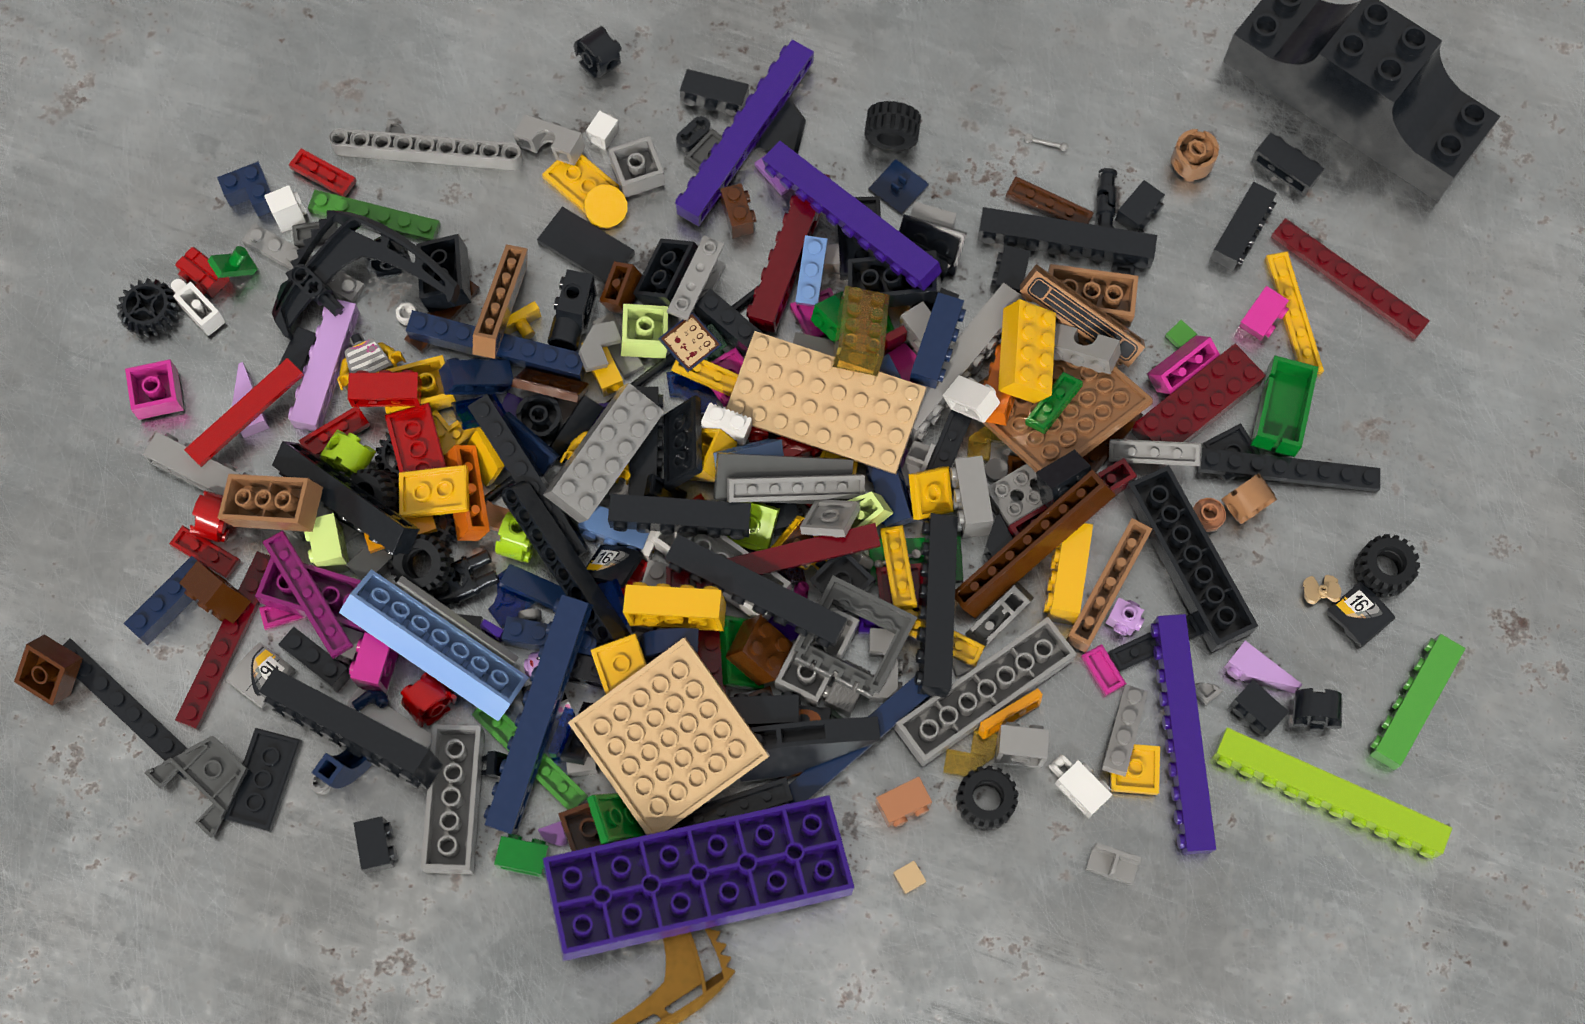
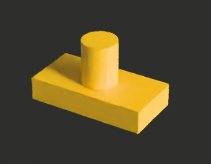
M533 301L512 313L504 333L510 335L518 330L522 338L531 339L535 332L530 323L541 317L540 309L536 302Z

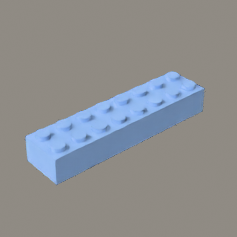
M372 569L351 592L339 611L340 614L497 721L503 716L529 678Z

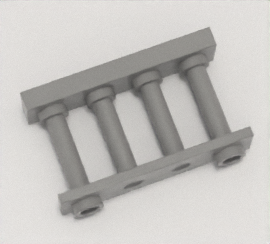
M703 236L667 309V313L675 316L669 330L682 319L688 321L691 313L695 314V305L710 288L714 291L725 269V263L718 260L724 243Z

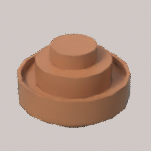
M1214 498L1200 499L1193 507L1206 532L1218 530L1226 519L1224 506Z

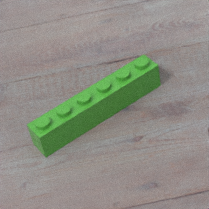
M1439 634L1435 639H1429L1424 647V650L1427 651L1424 658L1420 657L1413 667L1416 670L1414 676H1409L1402 687L1405 689L1402 697L1398 696L1392 705V708L1395 709L1391 716L1387 715L1381 725L1384 730L1380 736L1376 735L1371 742L1370 747L1373 749L1369 756L1393 770L1402 765L1465 651V647L1442 634Z

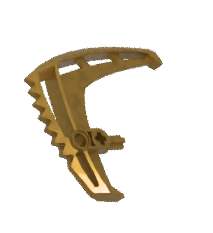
M710 928L705 929L718 956L722 969L720 973L705 982L702 965L691 932L663 938L666 955L664 982L646 1000L611 1024H637L653 1014L661 1019V1021L655 1024H679L706 1005L721 991L735 973L734 969L727 967L731 957L721 954L727 945L716 941L720 931ZM702 984V995L673 1014L665 1010L667 1006Z

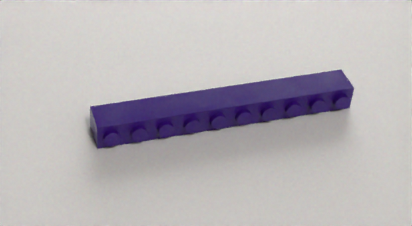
M791 40L788 46H783L778 60L771 63L766 77H762L759 80L755 93H751L748 96L743 110H739L736 113L731 127H726L719 144H714L707 160L704 159L700 164L698 174L690 178L686 191L678 195L675 201L678 215L700 226L721 196L720 189L728 186L813 64L814 51L794 40Z
M779 141L762 158L765 165L764 170L772 178L776 176L786 189H793L801 201L807 200L817 213H824L832 225L836 226L838 224L842 227V231L849 238H856L858 244L863 249L873 251V255L880 262H887L894 273L904 275L906 281L912 287L916 288L918 286L924 291L941 274L942 270L936 259L783 142Z
M1186 614L1157 616L1153 623H1151V635L1156 639L1154 658L1158 660L1159 664L1156 677L1157 682L1161 683L1162 692L1159 694L1160 705L1164 706L1165 715L1162 717L1163 729L1167 730L1168 739L1165 740L1166 752L1170 753L1171 760L1168 763L1169 776L1173 777L1174 786L1171 787L1172 800L1176 801L1177 810L1174 811L1175 824L1179 825L1180 834L1177 835L1178 848L1182 849V855L1212 853L1216 850Z

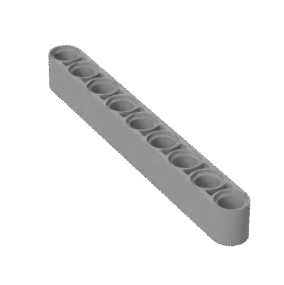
M336 128L328 136L334 153L339 156L503 170H517L523 164L521 149L519 145L512 142ZM511 155H516L514 158H508Z

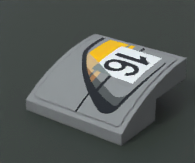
M259 642L233 669L226 682L262 709L266 704L263 702L265 698L259 693V690L273 669L276 668L292 677L295 674V668Z

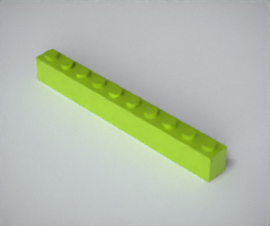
M1228 727L1222 732L1212 756L1221 766L1227 768L1232 766L1246 777L1252 778L1254 776L1261 779V782L1268 787L1275 788L1276 786L1283 789L1284 793L1294 798L1299 796L1307 800L1306 803L1313 807L1320 808L1321 806L1328 809L1329 813L1335 817L1348 818L1357 827H1368L1374 830V834L1380 837L1395 839L1398 845L1405 848H1415L1424 857L1433 859L1444 853L1452 827Z

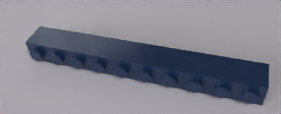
M561 595V598L555 602L553 609L555 616L553 622L550 621L547 626L546 635L548 637L546 643L540 647L538 658H540L537 667H534L531 673L530 680L532 684L530 690H527L524 694L523 704L525 705L522 713H519L516 718L515 726L517 729L515 735L509 739L507 745L509 753L507 759H503L499 770L502 773L500 780L495 783L492 789V796H494L492 804L487 806L484 813V819H486L484 825L509 834L518 833L593 608L592 604L565 595Z

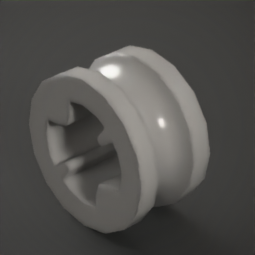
M312 774L309 779L311 789L318 794L328 793L332 787L327 784L323 788L315 786V784H318L316 781L318 777Z

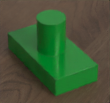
M237 246L231 254L211 255L208 260L209 265L218 278L254 275L258 270L248 251L242 246Z

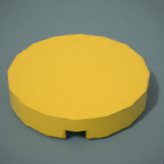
M602 184L596 186L588 192L584 200V213L589 221L599 228L609 229L617 226L623 221L627 213L625 195L612 185Z

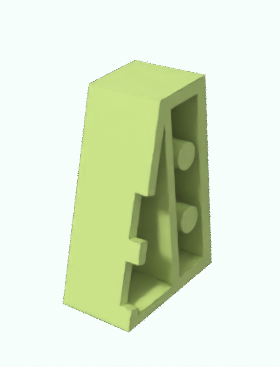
M874 492L847 500L858 501L860 504V511L851 528L875 523L877 527L893 514V511L883 497Z

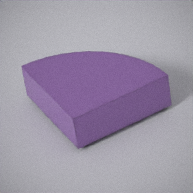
M561 821L538 829L541 837L548 843L556 846L569 845Z

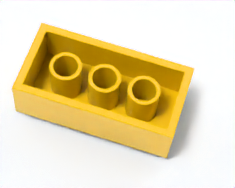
M1021 299L1003 308L998 391L1034 404L1052 395L1056 312Z
M1084 523L1055 548L1054 555H1052L1050 569L1054 570H1052L1047 584V591L1051 592L1048 593L1047 599H1045L1043 613H1047V617L1052 622L1074 626L1080 614L1093 524Z
M642 582L626 585L623 614L630 626L697 628L698 630L724 631L726 602L722 590H718L717 587L705 586L704 589H696L691 585H681L678 588L663 583L656 586H647V584Z

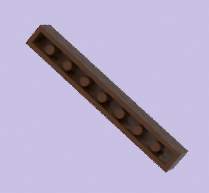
M1092 469L955 589V599L958 604L974 618L979 616L1111 501L1116 494Z

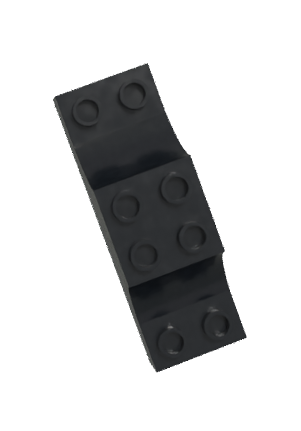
M1261 0L1233 34L1223 60L1437 202H1439L1479 149L1500 118L1499 114L1461 91L1449 77L1440 57L1441 39L1380 0H1360L1353 4H1334L1323 0Z

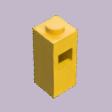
M607 346L602 347L609 363L607 368L592 371L603 397L617 392L620 387L624 386L622 377Z

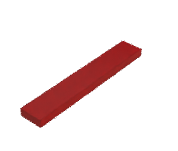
M286 358L188 445L184 451L202 467L304 376L303 372Z

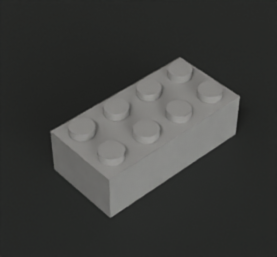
M831 606L829 610L847 618L848 623L835 647L831 645L828 648L823 647L815 642L817 638H814L812 645L843 659L859 627L860 620ZM799 634L775 680V688L782 692L799 694L802 702L818 707L833 675L829 679L813 671L816 665L814 661L810 668L794 661L797 655L794 649L801 637Z

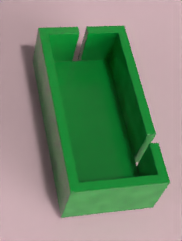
M1274 355L1267 368L1264 381L1265 386L1262 390L1250 446L1269 451L1272 448H1276V453L1291 457L1297 455L1302 448L1319 367Z

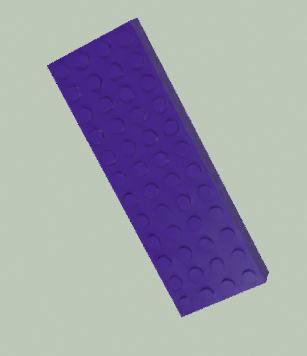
M830 795L543 858V868L563 961L851 896L855 888Z

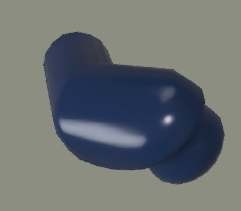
M367 690L355 699L352 705L357 711L362 710L369 703L376 704L379 708H385L389 704L388 695L383 691Z

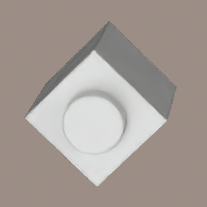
M599 111L586 129L587 140L607 150L619 132V125L615 116Z

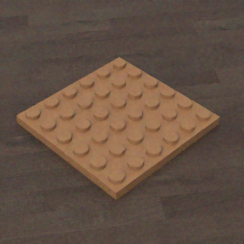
M1078 337L1079 345H1090L1085 340ZM1054 360L1052 385L1065 372L1081 380L1083 386L1046 434L1025 424L1026 418L1039 402L1034 404L1017 397L1006 426L988 422L983 424L1037 472L1074 449L1084 457L1153 404L1152 397L1115 366L1111 374H1107L1104 372L1099 373L1083 366L1078 367L1062 360ZM989 375L978 383L983 385L984 381L988 380Z

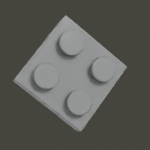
M815 500L800 525L801 534L846 537L860 511L859 502Z

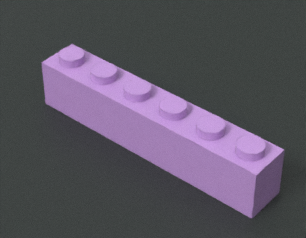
M338 300L344 306V309L342 310L343 313L341 315L338 314L336 317L325 306L323 308V320L316 329V341L310 347V359L308 365H305L303 368V380L301 386H298L296 389V401L294 406H291L288 418L294 428L313 432L324 424L337 384V378L339 377L341 362L346 357L344 351L349 348V338L353 335L360 314L355 303Z

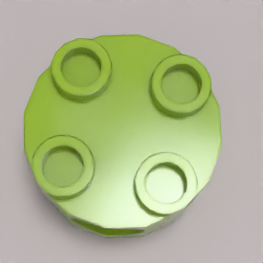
M336 430L320 456L323 461L339 472L340 470L345 472V476L351 478V475L357 473V470L367 468L376 451L367 445L363 446L360 444L361 439L352 433L346 435L344 432Z
M507 512L499 528L498 535H500V541L496 540L495 552L520 562L529 563L533 555V550H531L533 545L511 512Z

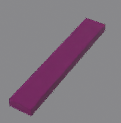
M282 530L262 541L332 659L353 648L351 641L285 532Z

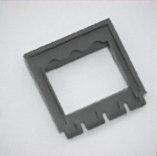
M833 575L818 603L819 605L830 609L832 603L894 633L895 636L875 675L812 645L815 637L809 634L807 637L801 635L794 649V652L797 653L794 661L807 668H810L814 661L816 665L813 671L829 679L836 672L838 674L834 680L835 682L851 690L856 682L859 684L856 692L871 699L874 692L880 693L917 620V616Z

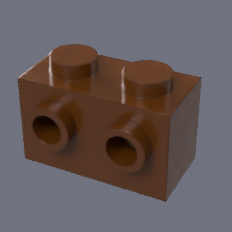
M742 183L721 188V202L732 238L754 233L753 223L756 222L754 210H750L748 206L751 203L748 191L743 190Z
M614 261L599 301L610 312L623 314V304H634L636 297L633 295V292L642 273L633 264Z

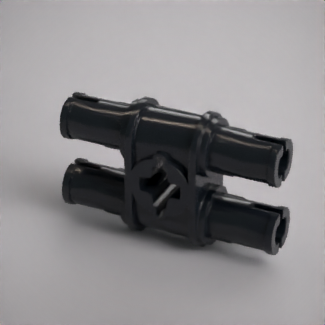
M484 550L470 557L462 556L455 563H451L454 571L448 574L451 577L449 582H447L449 585L448 590L433 598L445 606L452 603L461 604V601L475 595L479 596L482 590L500 583L495 570L477 578L473 575L475 569L492 563L489 552ZM460 574L464 577L462 578V586L459 584Z

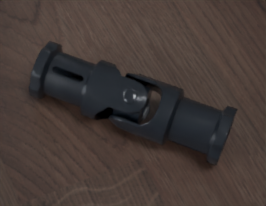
M1103 168L1098 173L1100 186L1097 188L1096 216L1098 217L1099 226L1115 228L1113 227V217L1116 215L1117 188L1115 187V178H1117V171L1112 168Z

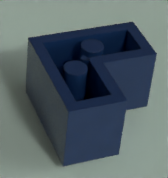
M259 162L217 177L230 207L250 200L258 217L271 213L264 195L272 191Z

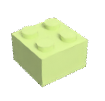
M623 304L621 356L666 359L667 349L658 338L668 331V306Z
M334 513L316 517L313 532L304 531L306 541H310L311 549L308 550L310 562L314 563L316 567L336 573L349 571L346 566L349 562L342 525Z

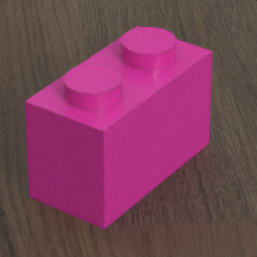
M1266 286L1242 319L1239 327L1260 341L1265 336L1269 338L1276 328L1273 325L1278 318L1282 320L1288 312L1289 308L1286 306L1289 300Z

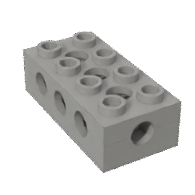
M1027 464L988 486L992 511L995 516L1001 515L1007 528L1044 505L1041 501L1040 491L1031 488L1034 486L1039 489L1036 472ZM1011 498H1018L1020 501L1016 502Z

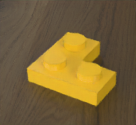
M437 410L432 412L444 455L454 445L467 444L475 430L480 428L469 413H466L449 426Z

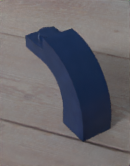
M697 628L659 629L643 633L638 637L647 664L684 637H686L696 653H698Z
M347 748L335 756L325 753L311 773L330 787L343 788L362 776L371 767V764L367 762V758L362 755L358 758L348 752Z

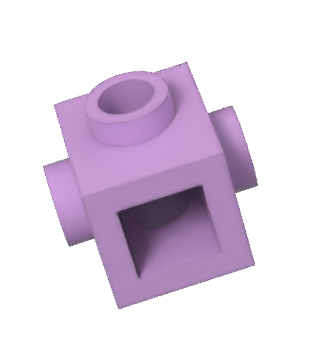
M1118 598L1105 624L1113 627L1114 631L1121 635L1127 634L1131 636L1134 630H1140L1145 620L1141 617L1144 610L1134 601H1125Z

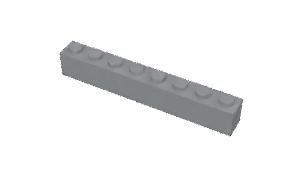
M156 432L142 455L149 463L204 491L223 495L228 474H239L232 465L228 463L222 465L216 462L217 459L215 457H212L206 464L200 467L184 451L190 445L189 443L182 445L173 435L169 433L163 435ZM283 530L302 541L306 540L304 531Z

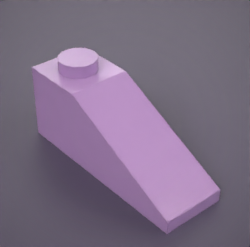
M243 362L238 364L232 406L254 388L249 371ZM264 412L240 432L243 438L269 429Z
M1247 641L1243 642L1224 666L1232 678L1240 679L1246 683L1254 680L1260 686L1295 693L1303 685Z

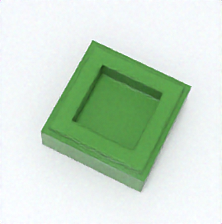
M1180 320L1166 333L1165 337L1179 349L1194 336H1197V333L1184 321Z

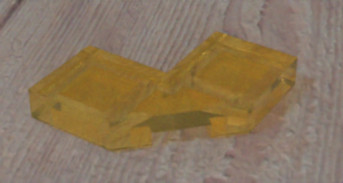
M984 426L969 437L967 457L983 456V462L987 463L990 460L991 442L1005 443Z
M974 730L970 753L947 749L943 774L964 777L972 769L975 771L977 767H983L993 760L997 734L982 739L978 731Z

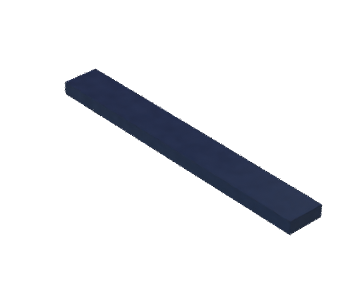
M915 676L868 716L878 717L880 738L896 725V722L911 713L930 696L918 694ZM872 745L805 770L789 784L794 800L792 803L811 799Z

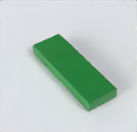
M1063 372L1052 385V395L1037 404L1026 418L1025 424L1046 434L1081 389L1083 382Z

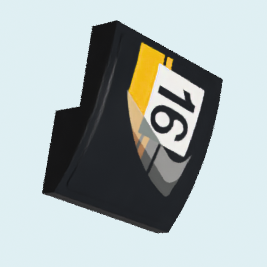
M600 545L586 568L595 582L602 583L605 589L624 588L643 559L644 554L623 546Z
M1361 582L1327 609V615L1344 628V633L1361 647L1395 619L1394 614Z

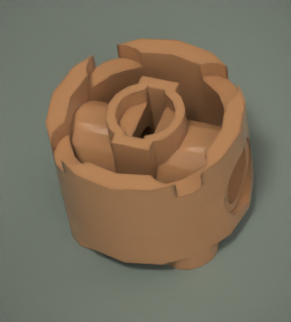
M1191 129L1184 132L1179 137L1171 156V162L1175 171L1188 182L1206 177L1212 171L1218 157L1219 144L1216 138L1207 131L1201 132L1198 129Z
M1258 473L1221 500L1235 520L1242 524L1277 499L1266 481Z

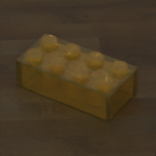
M845 285L839 306L832 367L878 376L884 358L889 305L888 294Z

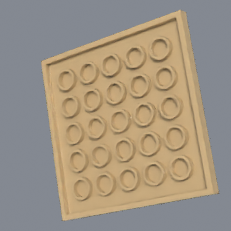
M686 637L568 722L647 835L667 831L770 756Z

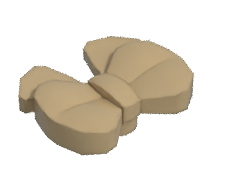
M1325 575L1324 585L1321 586L1318 585L1313 576L1306 578L1303 582L1304 598L1310 604H1316L1320 598H1328L1332 602L1340 600L1341 588L1338 584V579L1334 576Z

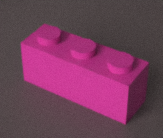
M1194 336L1149 371L1147 376L1156 392L1172 394L1220 356V353L1211 337Z

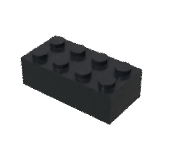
M936 250L925 251L940 264ZM875 256L848 259V301L853 311L918 305L922 301L925 304L935 303L938 292L941 293V274L923 291L918 286L916 288L912 287L906 281L904 275H897L891 270L887 262L884 261L882 263Z

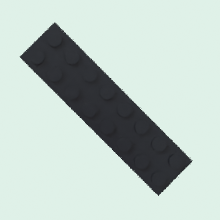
M1165 466L1128 483L1124 493L1139 521L1152 528L1149 539L1190 614H1192L1211 652L1252 634L1258 627V624L1170 466Z
M276 668L273 669L259 690V693L265 698L263 702L273 708L272 711L283 718L287 715L293 723L302 728L306 725L313 734L321 738L323 735L328 737V741L339 748L342 745L348 748V752L358 758L361 755L367 758L368 763L377 768L383 766L387 769L386 772L395 778L402 776L407 779L406 782L416 789L421 786L428 790L443 767V764L429 748Z

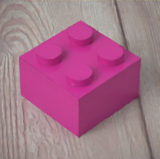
M171 359L125 369L131 411L139 420L184 410L178 369Z
M365 632L363 639L360 638L357 643L356 652L358 654L356 661H352L350 665V678L357 687L363 690L383 691L387 694L399 653Z

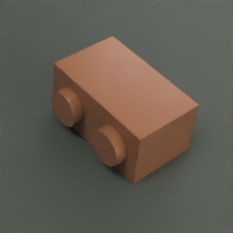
M916 777L876 797L875 800L887 826L894 825L895 828L908 822L907 818L914 814L916 817L927 813L929 811L928 807L932 804V800L920 777Z

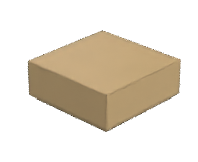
M915 861L893 872L904 894L927 882Z

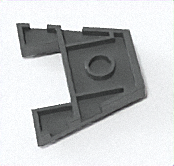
M215 736L199 742L186 749L185 752L165 760L162 764L155 768H150L144 773L161 789L179 771L213 803L195 821L211 838L215 836L248 771V768Z

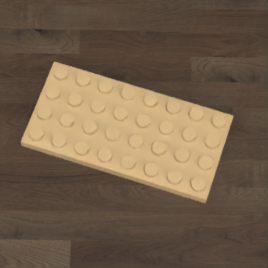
M754 331L726 410L729 409L734 411V413L738 412V414L743 416L746 415L747 418L751 417L752 426L896 475L927 388Z

